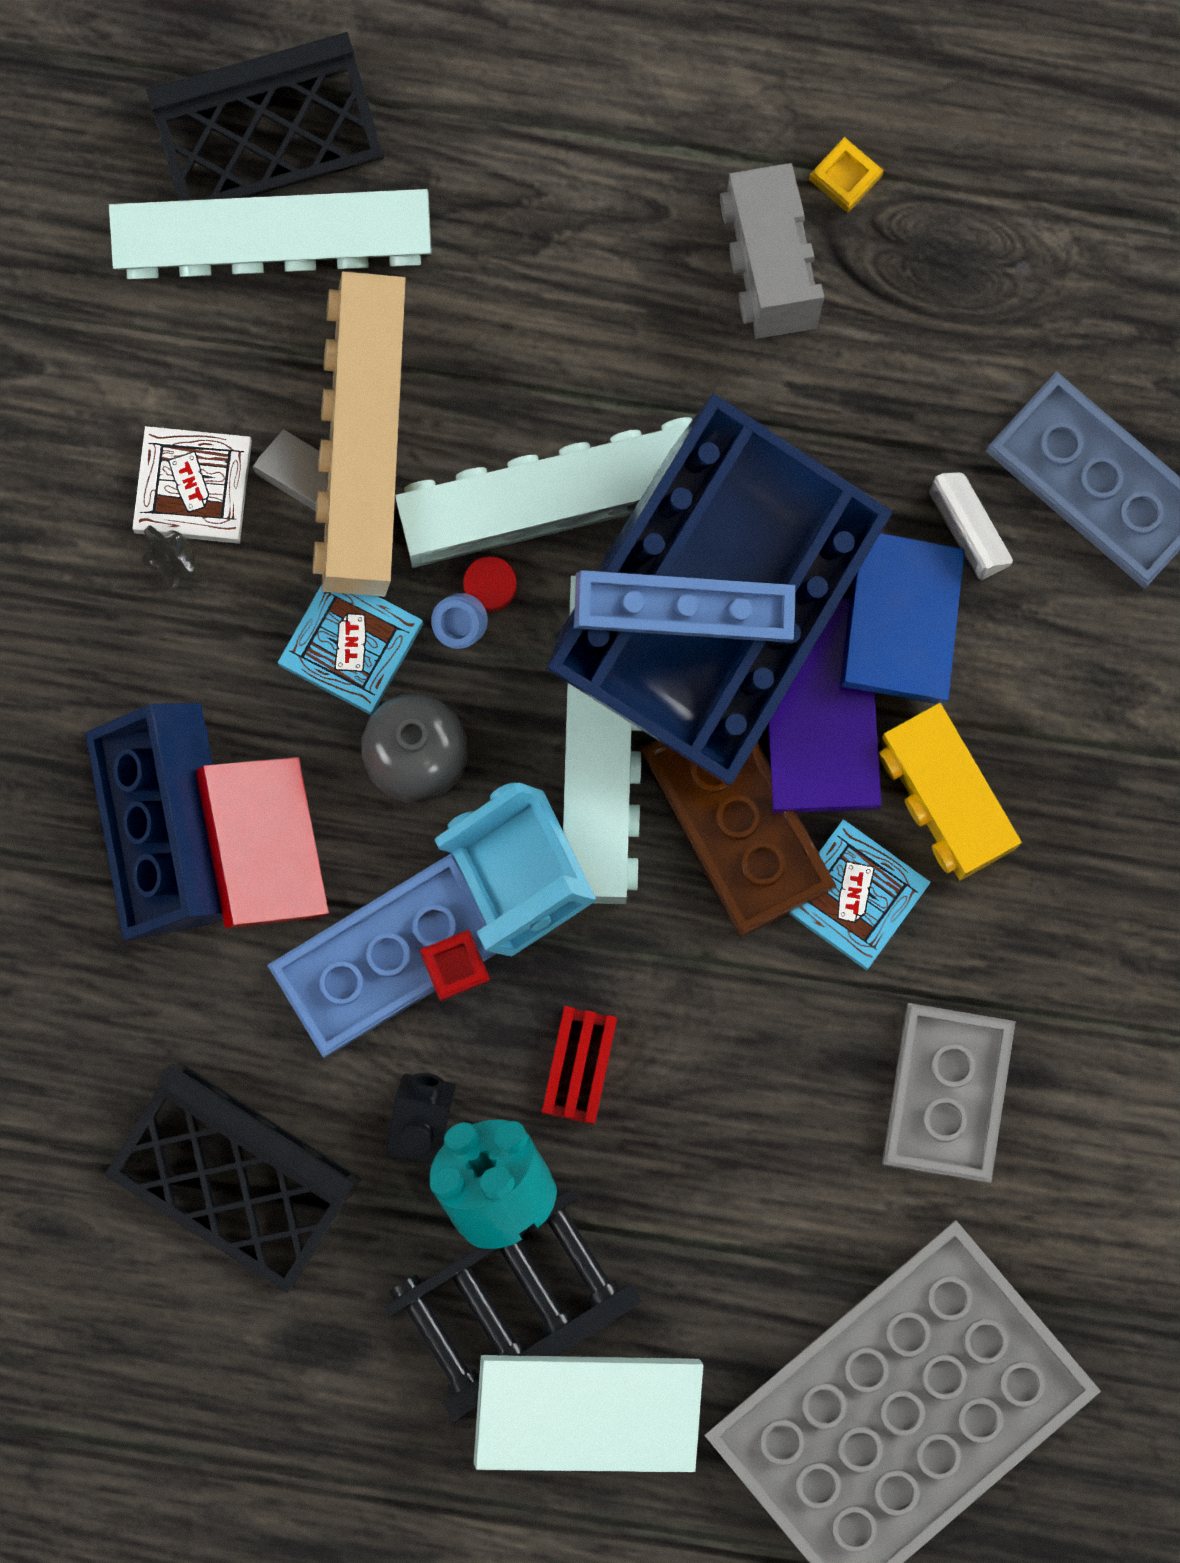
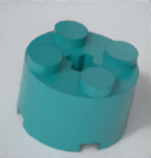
M487 1120L473 1125L463 1122L456 1124L447 1131L444 1136L445 1144L437 1153L431 1166L430 1188L457 1231L469 1243L485 1249L511 1246L523 1240L519 1233L533 1223L538 1229L547 1220L555 1205L557 1186L548 1166L522 1124L517 1121Z

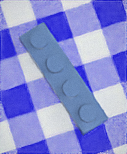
M580 570L576 573L574 628L790 642L794 640L796 585Z

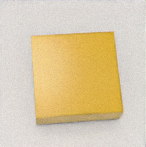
M844 137L810 173L809 180L843 210L849 213L882 177L884 170Z

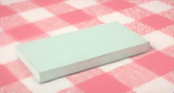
M481 1355L473 1464L476 1470L695 1472L703 1363L700 1359Z

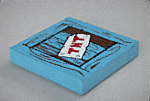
M321 585L280 657L278 665L372 715L422 628L423 620L378 596L321 592Z
M843 819L819 852L821 859L836 884V888L791 911L789 915L867 971L931 882Z

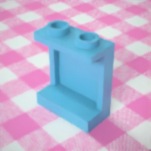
M509 783L501 786L490 795L489 802L476 811L466 812L455 817L449 822V829L435 838L439 850L450 852L454 855L487 925L477 931L485 951L512 957L597 901L543 790L522 783Z

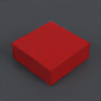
M470 929L419 950L440 1002L490 982L489 975Z

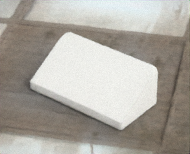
M960 472L942 473L936 476L929 494L960 549H965L964 556L977 579L980 578L982 581L1009 567L1013 563V559L967 477Z

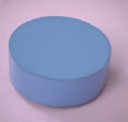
M455 593L440 601L434 608L431 617V625L435 636L444 645L455 649L466 648L477 642L484 635L488 624V617L483 604L474 596L466 593Z

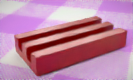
M564 1006L542 1114L595 1125L617 1017ZM572 1021L583 1023L566 1105L563 1107L555 1105ZM595 1025L604 1027L587 1111L576 1109L593 1026Z

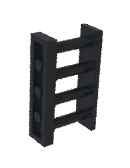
M557 1187L555 1205L546 1221L592 1294L588 1297V1300L593 1307L575 1319L569 1310L563 1312L520 1241L511 1246L497 1249L478 1247L424 1282H421L416 1274L389 1291L394 1301L384 1306L388 1315L393 1317L406 1309L451 1383L447 1388L452 1396L442 1402L453 1422L477 1408L479 1375L475 1369L469 1371L426 1301V1295L453 1279L497 1351V1355L559 1356L643 1302L631 1283L622 1289L616 1280L610 1283L565 1210V1208L578 1201V1197L573 1189L562 1194ZM533 1223L527 1229L519 1233L520 1236L535 1228L536 1225ZM498 1250L502 1253L545 1323L541 1329L546 1337L529 1348L526 1347L522 1339L518 1342L515 1340L471 1268Z

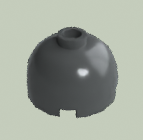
M402 694L384 702L369 717L361 738L362 762L371 782L387 797L404 803H418V800H428L432 797L436 799L445 795L461 779L468 760L467 736L458 716L441 700L424 694Z

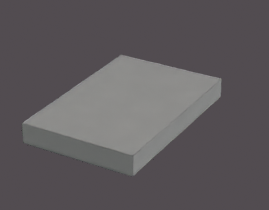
M912 1003L907 1004L882 1165L991 1183L1016 1021Z

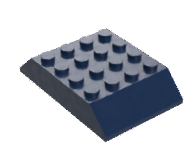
M713 393L670 449L597 571L796 585L794 640L790 642L576 629L574 628V608L561 629L546 669L723 783L731 786L893 511Z

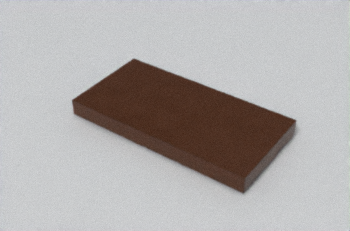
M658 740L640 748L644 761L740 939L836 888L834 880L796 811H784V813L773 814L771 767L758 741L731 786L723 783Z

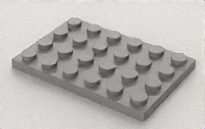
M956 1220L706 1432L704 1436L809 1563H904L1101 1391Z

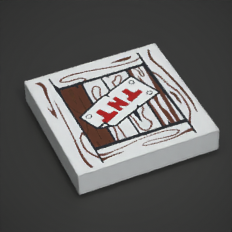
M145 426L132 528L134 533L240 544L252 445L251 437Z

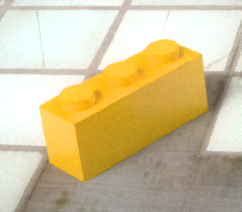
M941 703L884 733L880 741L883 750L878 752L880 762L893 781L900 777L910 795L905 798V804L919 827L925 824L929 827L937 843L931 846L933 853L947 874L954 871L959 881L1018 848L1022 843Z

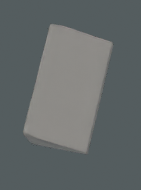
M284 429L253 465L257 476L316 511L318 490L327 491L328 472L318 471L319 451Z

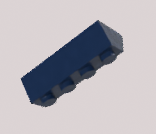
M201 703L149 704L85 732L123 941L204 926L222 920V909L195 771L204 765H213Z

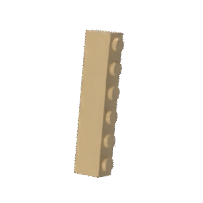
M342 271L338 290L329 289L326 319L327 321L336 322L335 340L326 339L324 353V371H333L332 390L323 389L321 421L331 422L330 440L321 439L318 471L328 472L327 491L318 490L315 515L317 523H325L324 542L315 541L313 554V574H322L321 592L385 597L391 582L406 277Z

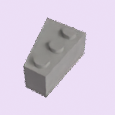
M792 163L730 173L727 192L720 193V203L724 223H733L737 241L730 242L729 249L734 274L743 273L746 291L739 292V304L743 323L753 324L755 339L817 329L825 297L822 285H815L811 262L815 261L812 244H807L803 226L805 215Z

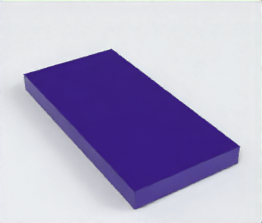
M841 599L768 723L773 814L784 813V811L804 813L880 810L881 808L875 693L840 686L850 599Z

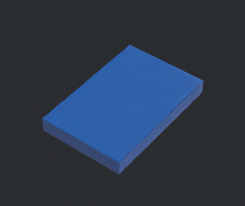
M880 533L852 580L841 687L933 704L941 703L944 705L949 700L965 549Z

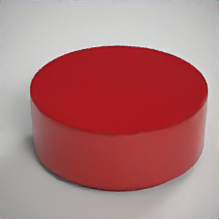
M483 557L474 561L468 567L464 575L463 586L464 592L477 598L483 604L486 612L490 613L503 610L513 601L516 595L517 581L514 570L506 561L497 557Z

